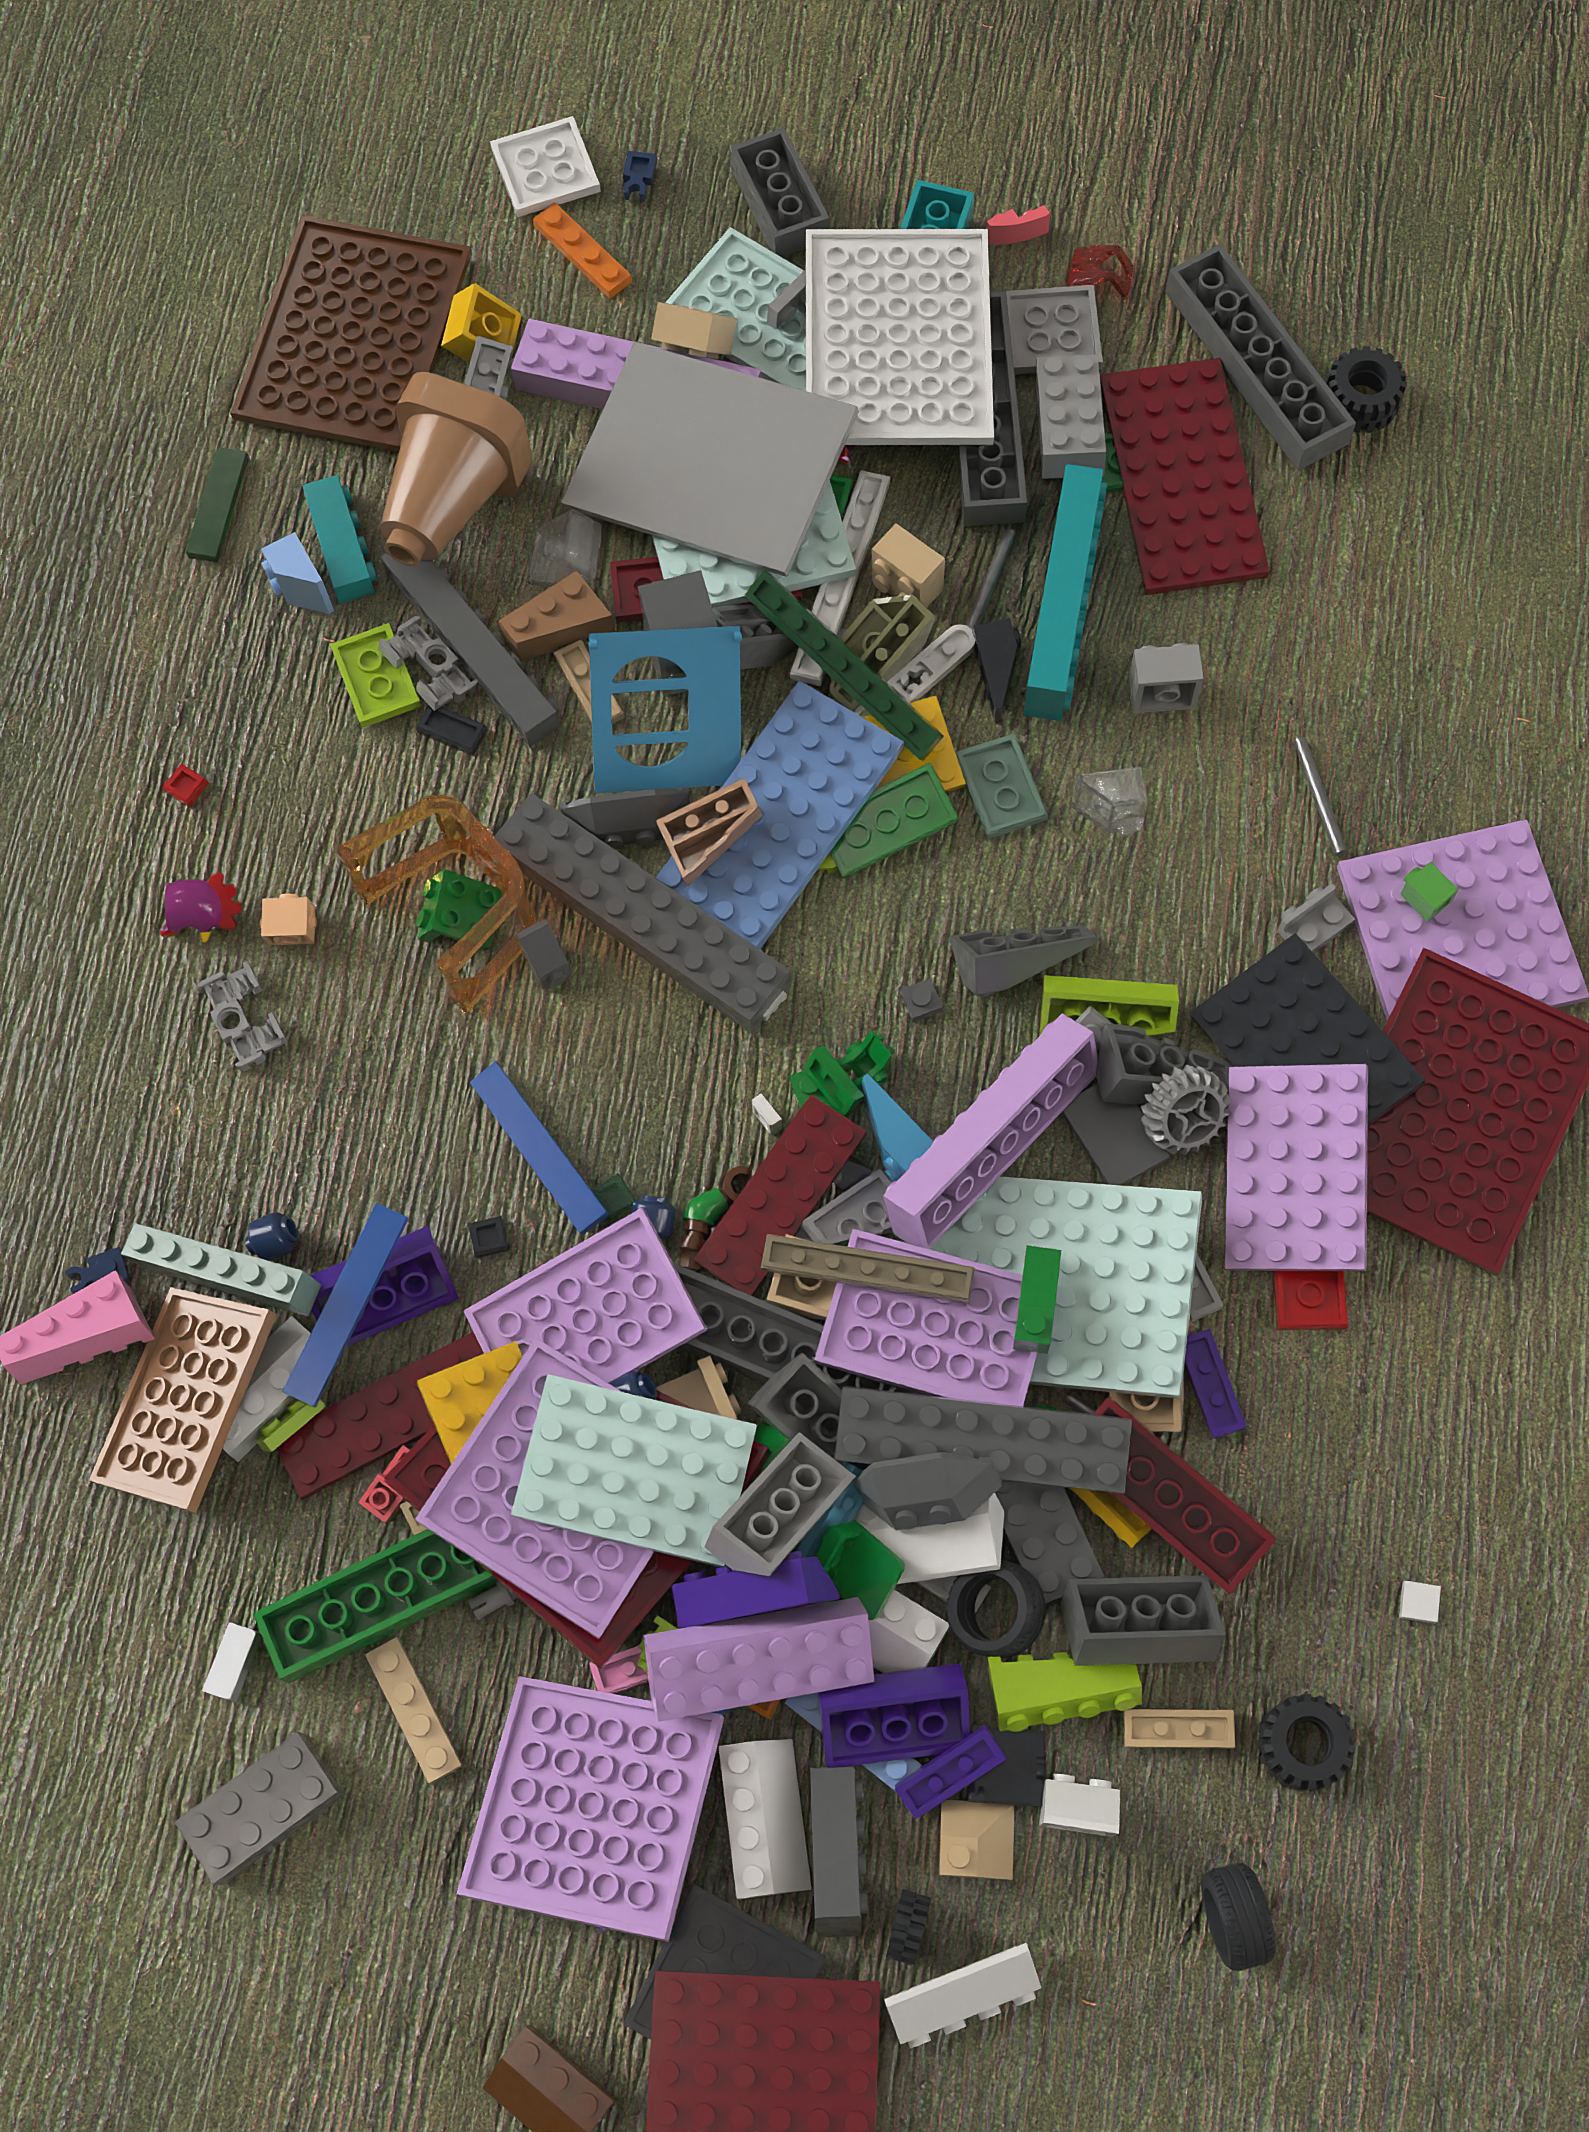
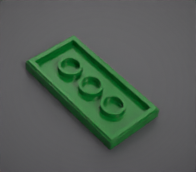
M931 763L873 791L830 851L843 879L959 822V818Z

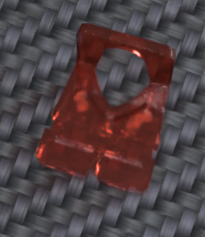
M1091 245L1090 248L1085 246L1074 250L1071 262L1072 269L1069 271L1066 287L1097 285L1110 281L1121 297H1127L1134 265L1119 245ZM1115 254L1124 269V281L1116 273L1100 268L1108 258Z

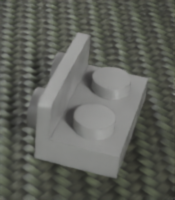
M477 336L464 384L506 400L509 386H505L504 381L506 375L512 377L511 366L514 358L511 357L513 346Z
M1332 883L1324 889L1320 886L1313 890L1306 897L1307 901L1300 907L1293 905L1288 908L1280 917L1282 921L1277 932L1284 940L1296 933L1314 953L1353 925L1355 918L1334 895L1337 888Z

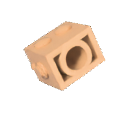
M281 894L279 898L262 899L261 937L269 945L314 944L317 919L315 917V906L308 897H299L296 894Z

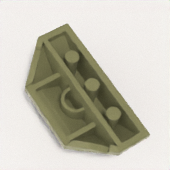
M914 595L873 599L840 639L879 676L888 682L924 646L936 616ZM831 677L829 692L847 709L854 712L860 704Z

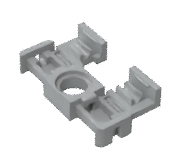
M414 616L398 627L395 637L387 642L384 639L379 640L380 652L396 669L403 665L404 659L409 656L413 659L416 653V660L429 673L433 682L426 686L420 680L417 682L416 691L434 711L452 700V694H454V702L456 703L463 701L466 693L469 695L474 694L477 691L478 680L475 679L471 682L458 668L459 659L439 637L432 640L420 627L421 617ZM433 654H441L445 657L446 661L443 664L436 665L431 663L428 658Z
M248 961L243 962L244 968L228 975L229 979H227L224 973L220 972L199 982L197 986L201 993H207L214 1008L210 1014L225 1044L231 1043L239 1060L235 1066L241 1072L249 1070V1064L252 1062L259 1065L265 1061L266 1057L262 1050L267 1053L287 1043L282 1029L272 1012L268 1014L270 1019L267 1020L268 1023H265L266 1025L262 1027L255 1025L251 1028L241 1005L237 1001L238 999L240 1002L243 1001L242 996L253 992L255 995L262 991ZM232 1014L238 1015L240 1023L236 1028L226 1029L223 1027V1021L227 1016Z

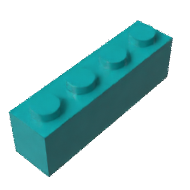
M338 475L302 485L339 603L375 593L372 581L377 580L372 561L366 563L364 555L369 554L364 536H357L356 530L360 529L361 525L356 510L350 512L348 504L353 503L348 485L342 486Z

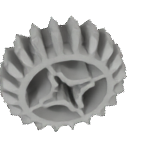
M1186 1064L1183 1071L1180 1068L1174 1067L1171 1076L1162 1073L1163 1081L1160 1084L1152 1083L1153 1093L1144 1094L1149 1103L1141 1106L1142 1112L1145 1114L1141 1121L1146 1127L1144 1130L1147 1136L1159 1148L1165 1149L1173 1155L1179 1152L1186 1156L1189 1150L1198 1153L1201 1144L1210 1147L1209 1139L1212 1136L1220 1137L1218 1129L1219 1127L1227 1126L1224 1117L1231 1114L1227 1106L1230 1104L1231 1099L1227 1094L1228 1090L1225 1084L1213 1072H1209L1200 1066L1194 1068Z

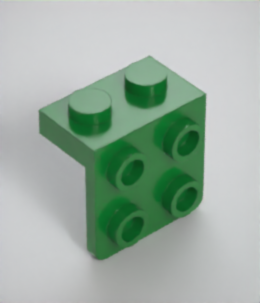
M446 869L431 879L429 878L423 888V897H425L424 908L420 910L416 920V926L419 927L417 939L429 943L438 936L444 935L482 949L490 947L493 943L502 891L498 887Z
M856 1520L832 1525L822 1535V1545L813 1557L818 1558L843 1599L858 1597L868 1613V1620L877 1619L903 1574L905 1563Z

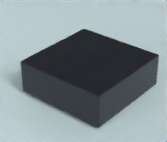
M501 1216L468 1224L476 1258L509 1251Z

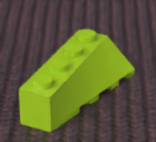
M1044 975L1039 1036L1049 1023H1053L1061 1014L1076 1021L1089 1006L1113 1024L1136 1026L1146 1030V1036L1176 1032L1179 1006L1177 985Z
M1067 1652L1053 1653L1049 1660H1033L1032 1654L1017 1655V1662H1002L1000 1656L988 1657L990 1691L1000 1731L1009 1730L1017 1732L1026 1729L1028 1726L1042 1723L1054 1725L1068 1718L1079 1716L1090 1718L1098 1715L1100 1712L1115 1709L1126 1711L1142 1704V1684L1136 1664L1075 1666L1073 1656Z

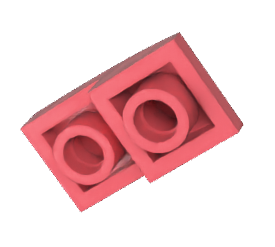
M1043 205L1035 210H1028L1020 217L1017 216L1013 209L1003 214L994 215L986 223L988 244L1018 243L1048 233L1050 212Z
M402 1445L386 1470L376 1476L358 1502L384 1523H388L400 1510V1505L406 1502L403 1497L384 1482V1478L412 1449L408 1445Z

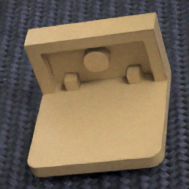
M710 1356L697 1361L699 1369L656 1387L658 1391L698 1411L736 1420V1416L742 1414L734 1394L727 1396L722 1385L727 1383L728 1380L721 1363L714 1365Z

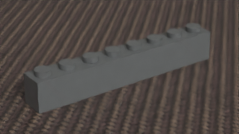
M387 553L381 556L387 575L438 637L457 656L458 661L474 680H478L477 684L529 747L560 726L557 716L560 710L550 696L545 698L541 694V687L532 674L526 676L521 670L523 666L519 658L513 652L507 653L503 648L505 644L495 630L490 632L485 626L487 623L483 615L477 608L472 610L467 605L469 601L459 587L453 588L449 583L451 581L449 575L441 565L436 567L432 560H420L417 566H407L394 560Z

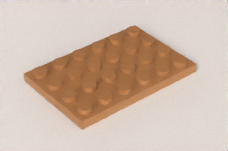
M170 1287L152 1330L155 1339L148 1341L89 1481L100 1486L196 1513L277 1314L268 1309Z

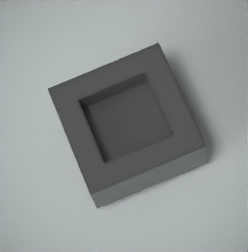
M931 978L900 989V996L912 1023L943 1011L942 1003Z

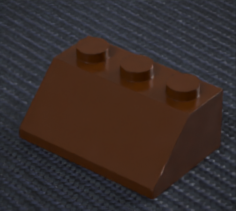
M532 2025L525 2026L502 2056L483 2086V2089L532 2132H593L617 2101L614 2095Z

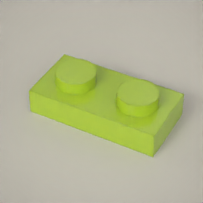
M294 1399L287 1406L289 1412L279 1420L275 1417L267 1422L260 1429L262 1435L255 1442L263 1451L273 1452L326 1407L320 1399L315 1408L298 1399Z

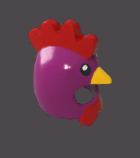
M221 872L212 874L208 881L187 879L168 883L165 890L167 924L163 926L160 935L162 937H171L177 935L182 928L194 927L199 930L202 942L205 943L208 941L211 932L217 927L227 930L234 929L237 924L233 915L239 914L242 910V904L239 901L232 900L237 893V888L234 884H224V874Z

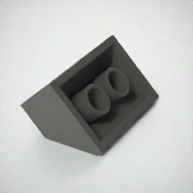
M801 1353L770 1377L747 1404L788 1441L791 1442L800 1432L835 1460L842 1390L810 1359ZM836 1460V1461H837L838 1463H840L842 1466H844L845 1462H847V1461Z

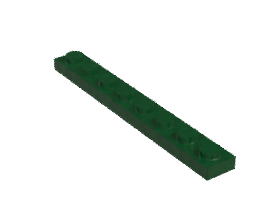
M763 570L745 593V596L893 736L902 740L904 746L919 760L924 761L944 735L774 576Z

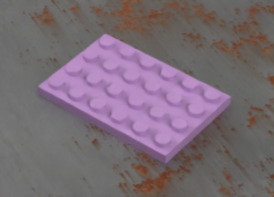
M1366 1064L1229 1067V1098L1231 1102L1228 1104V1109L1231 1111V1114L1228 1115L1225 1269L1229 1271H1366L1368 1066Z
M643 1208L638 1209L464 1310L484 1353L516 1341L524 1356L534 1339L538 1338L607 1383L629 1371L639 1370L707 1331L646 1210Z
M852 1229L847 1247L975 1267L970 1301L967 1304L837 1283L814 1363L930 1396L1023 1406L1037 1352L1013 1349L1022 1275Z

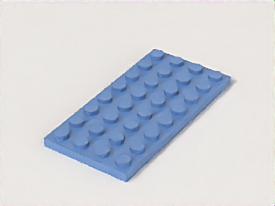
M799 680L721 787L722 789L745 778L759 806L762 817L689 887L684 881L673 856L670 857L656 878L755 947L761 949L905 748L904 742Z

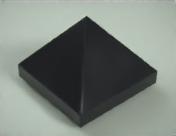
M851 1157L833 1183L845 1192L872 1172L856 1157Z

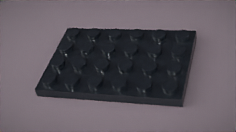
M1296 933L1190 1012V1017L1232 1067L1366 1064L1368 1066V1127L1425 1084L1424 1078Z

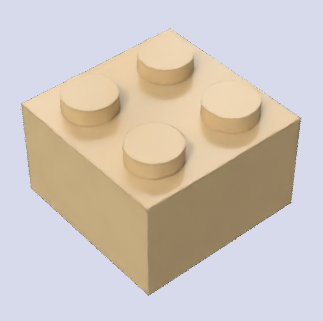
M658 302L651 339L661 341V348L688 352L690 355L719 359V354H731L737 318Z
M895 524L872 548V581L879 591L883 593L888 592L893 597L914 595L926 607L943 591L945 558L898 524Z

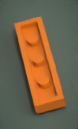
M555 202L533 218L534 227L609 299L632 283L631 274Z

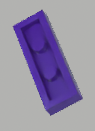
M1207 1329L1188 1335L1184 1366L1211 1439H1217L1245 1430L1247 1426L1211 1330Z
M984 1725L895 1785V1791L914 1818L917 1819L1005 1761L1007 1755L988 1727Z

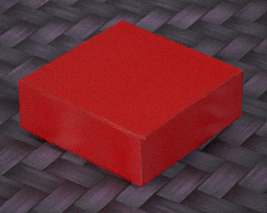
M181 763L163 785L162 789L165 793L190 808L209 783L204 777Z

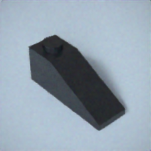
M1010 618L975 625L972 629L973 637L976 640L974 652L994 724L1001 722L1016 662L1017 648L1021 647L1019 631L1012 628Z

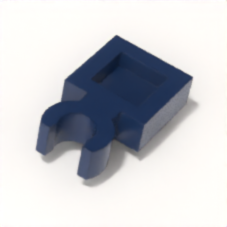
M628 151L623 171L625 200H629L630 194L634 191L639 192L640 202L646 200L645 185L653 186L658 162L657 154Z
M117 1247L88 1257V1268L71 1267L66 1270V1276L70 1279L81 1276L80 1283L70 1287V1291L75 1294L115 1270L126 1283L130 1282L131 1277L125 1257L121 1255L122 1249Z

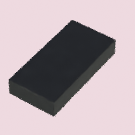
M429 705L416 727L417 733L471 756H474L488 731L487 726L444 707H439L434 711Z

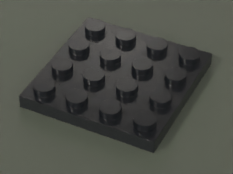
M694 1884L672 1927L669 1942H664L623 2024L651 2040L655 1971L815 1979L826 1957Z

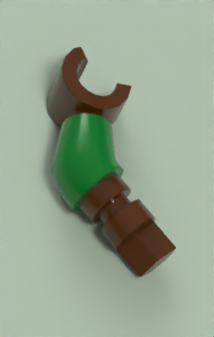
M737 1166L732 1168L726 1174L721 1190L716 1187L692 1198L688 1203L682 1218L685 1222L684 1231L687 1234L682 1236L679 1248L682 1250L680 1266L689 1270H700V1265L695 1263L693 1259L706 1242L703 1240V1236H708L709 1228L714 1227L715 1220L729 1210L728 1204L732 1205L739 1196L733 1191L731 1184L736 1180H747L752 1173L749 1167Z

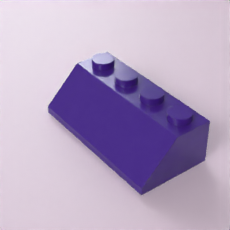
M429 1226L399 1238L346 1347L459 1299ZM347 1260L310 1275L322 1284L311 1309L316 1322Z
M802 1551L789 1553L770 1576L736 1571L725 1566L716 1568L717 1576L706 1577V1572L684 1575L685 1582L672 1585L679 1629L840 1599L839 1591L818 1558H803Z
M961 1664L875 1674V1682L817 1692L826 1768L938 1755L970 1735L968 1690Z

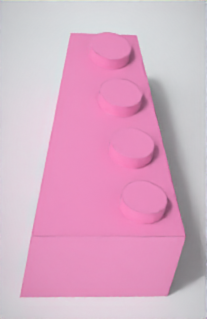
M115 1270L1 1335L0 1360L8 1372L20 1384H24L62 1371L65 1365L77 1361L83 1364L94 1360L95 1355L110 1350L116 1353L127 1349L128 1344L140 1340L145 1343L154 1340L155 1337L132 1289Z

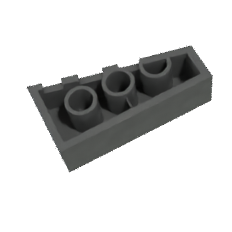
M854 1767L810 1768L814 1904L817 1938L861 1936L860 1914H868L867 1890H859V1876H866L865 1852L858 1853L857 1839H865L864 1815L856 1816V1802H863L862 1779H855Z

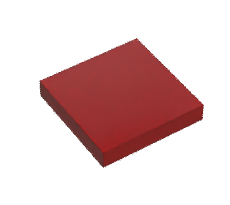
M1273 1271L1277 1330H1342L1348 1328L1344 1271Z

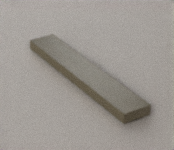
M771 1234L766 1236L761 1264L762 1271L967 1304L970 1301L975 1267Z

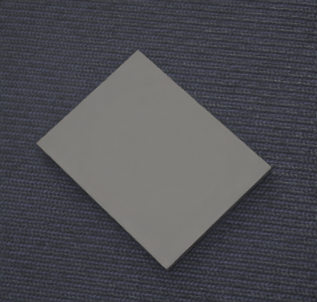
M634 341L561 503L564 508L787 577L859 410L857 406Z

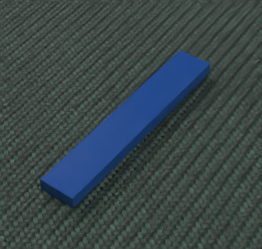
M496 1061L470 1081L473 1088L580 1234L585 1235L610 1215Z
M375 1204L282 1391L284 1394L316 1408L409 1220L407 1216L380 1204Z

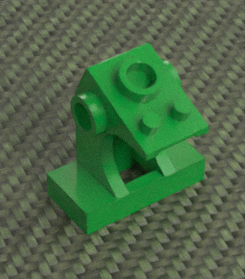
M872 1030L869 1031L863 1042L859 1040L849 1046L845 1051L847 1056L835 1060L827 1048L822 1045L813 1050L803 1067L835 1110L844 1117L853 1114L864 1097L861 1092L863 1091L862 1078L867 1073L879 1086L884 1084L889 1078L888 1074L894 1050L891 1046L886 1048L882 1043L884 1041L883 1036L880 1033L876 1035ZM851 1068L858 1079L851 1080L845 1071Z

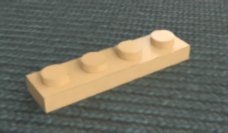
M395 1637L365 1654L428 1783L433 1784L463 1767L400 1639Z

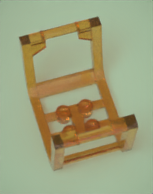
M445 795L428 796L338 846L337 852L343 862V866L346 868L360 899L366 905H369L405 879L450 853H461L468 856L489 880L502 891L503 896L465 936L435 962L440 974L449 984L450 990L448 992L453 1003L461 1012H469L522 953L517 935L515 934L475 977L461 979L458 971L515 908L522 923V927L517 933L537 923L535 910L525 893L524 876L516 860L508 850L499 844L493 834L477 820L466 806L454 797ZM434 814L443 837L442 839L366 880L361 869L368 864L377 847ZM464 828L471 835L470 837L467 838Z

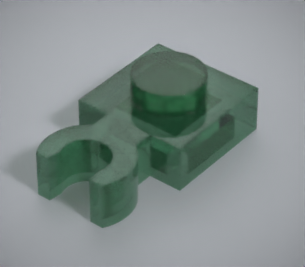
M619 1173L591 1189L610 1214L605 1218L608 1221L630 1209L636 1201Z

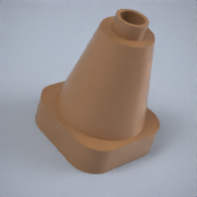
M417 372L411 377L395 407L403 438L380 525V531L387 540L384 545L385 551L394 560L407 566H417L420 560L435 559L492 495L500 497L514 496L533 461L525 420L512 404L494 394L429 372Z

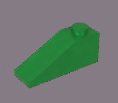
M1026 1246L1013 1349L1048 1354L1053 1328L1061 1250Z

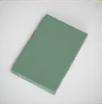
M1015 733L955 752L966 783L965 786L987 840L1048 820L1047 811Z

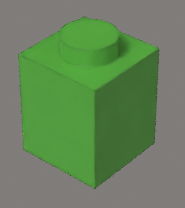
M1430 862L1422 869L1418 866L1405 876L1403 880L1406 883L1402 889L1401 896L1429 922L1452 903L1458 889Z

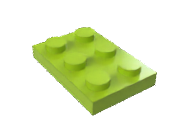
M389 623L330 644L362 728L421 707L404 660L403 665L396 669L379 650V640L384 639L387 642L394 637Z

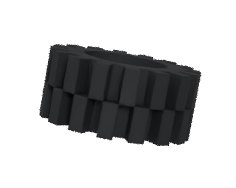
M902 1889L886 1958L915 1966L931 1897Z

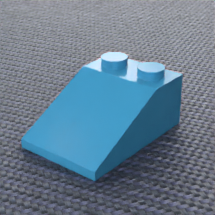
M867 1073L862 1078L863 1102L881 1162L885 1169L883 1173L891 1182L898 1181L908 1171L911 1163L915 1159L920 1158L931 1147L933 1140Z

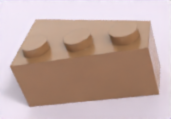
M577 570L499 620L504 640L521 661L559 650L558 647L582 640L583 643L587 642L589 634L615 632L612 614Z
M743 778L656 820V823L684 881L689 887L762 817V813L746 779Z

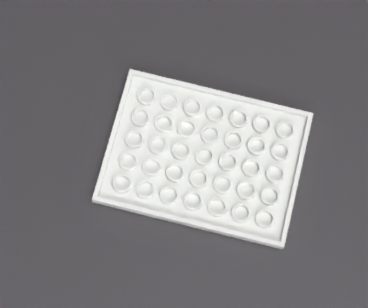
M806 229V391L858 407L859 413L845 445H993L994 422L988 229Z

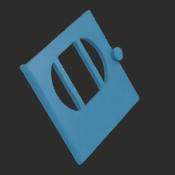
M740 626L589 634L595 793L724 785L741 761L740 641L742 640V634L740 633ZM647 656L668 659L678 665L686 674L684 678L612 681L617 672L627 663ZM688 690V730L612 734L611 695L613 693ZM687 742V745L679 755L657 766H640L631 763L615 750L616 746Z

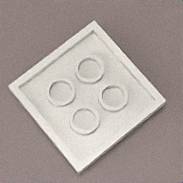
M573 116L490 141L492 152L517 217L546 209L554 202L559 205L601 192L599 181Z

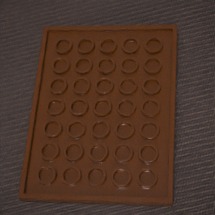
M301 215L230 412L233 420L399 452L403 437L395 407L415 373H433L453 296L460 292L472 256L471 247Z

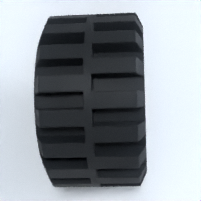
M1363 346L1362 350H1358L1357 347L1352 348L1349 354L1344 352L1339 356L1338 360L1334 361L1329 372L1326 384L1356 422L1353 432L1359 433L1360 429H1365L1366 433L1373 432L1374 427L1380 430L1385 427L1386 423L1390 424L1394 420L1395 414L1397 415L1406 389V373L1401 371L1402 364L1399 361H1393L1394 356L1391 353L1387 355L1382 353L1383 349L1376 348V351L1370 350V346ZM1365 385L1374 389L1377 394H1362L1352 386Z
M1311 1694L1289 1697L1270 1710L1264 1717V1722L1260 1724L1258 1731L1260 1739L1257 1740V1748H1261L1262 1755L1259 1757L1262 1764L1266 1763L1269 1770L1267 1772L1270 1776L1277 1777L1280 1780L1279 1783L1285 1787L1291 1786L1294 1788L1293 1790L1297 1791L1319 1790L1340 1780L1344 1776L1343 1773L1350 1768L1353 1762L1350 1759L1356 1752V1745L1352 1744V1739L1356 1736L1354 1729L1350 1730L1347 1724L1350 1722V1719L1346 1714L1342 1716L1338 1711L1340 1707L1337 1704L1326 1702L1327 1698L1320 1695L1312 1697ZM1295 1722H1310L1317 1726L1324 1735L1326 1751L1320 1762L1313 1765H1305L1298 1762L1290 1754L1286 1744V1735L1289 1727Z

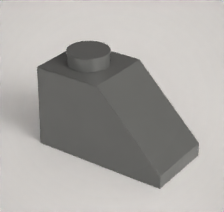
M546 918L516 934L524 958L542 989L549 986L556 987L562 984L567 979V976L571 975L569 964Z

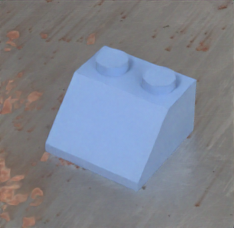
M295 532L261 549L266 559L261 565L276 595L282 593L286 602L290 605L327 614L334 612L323 581Z

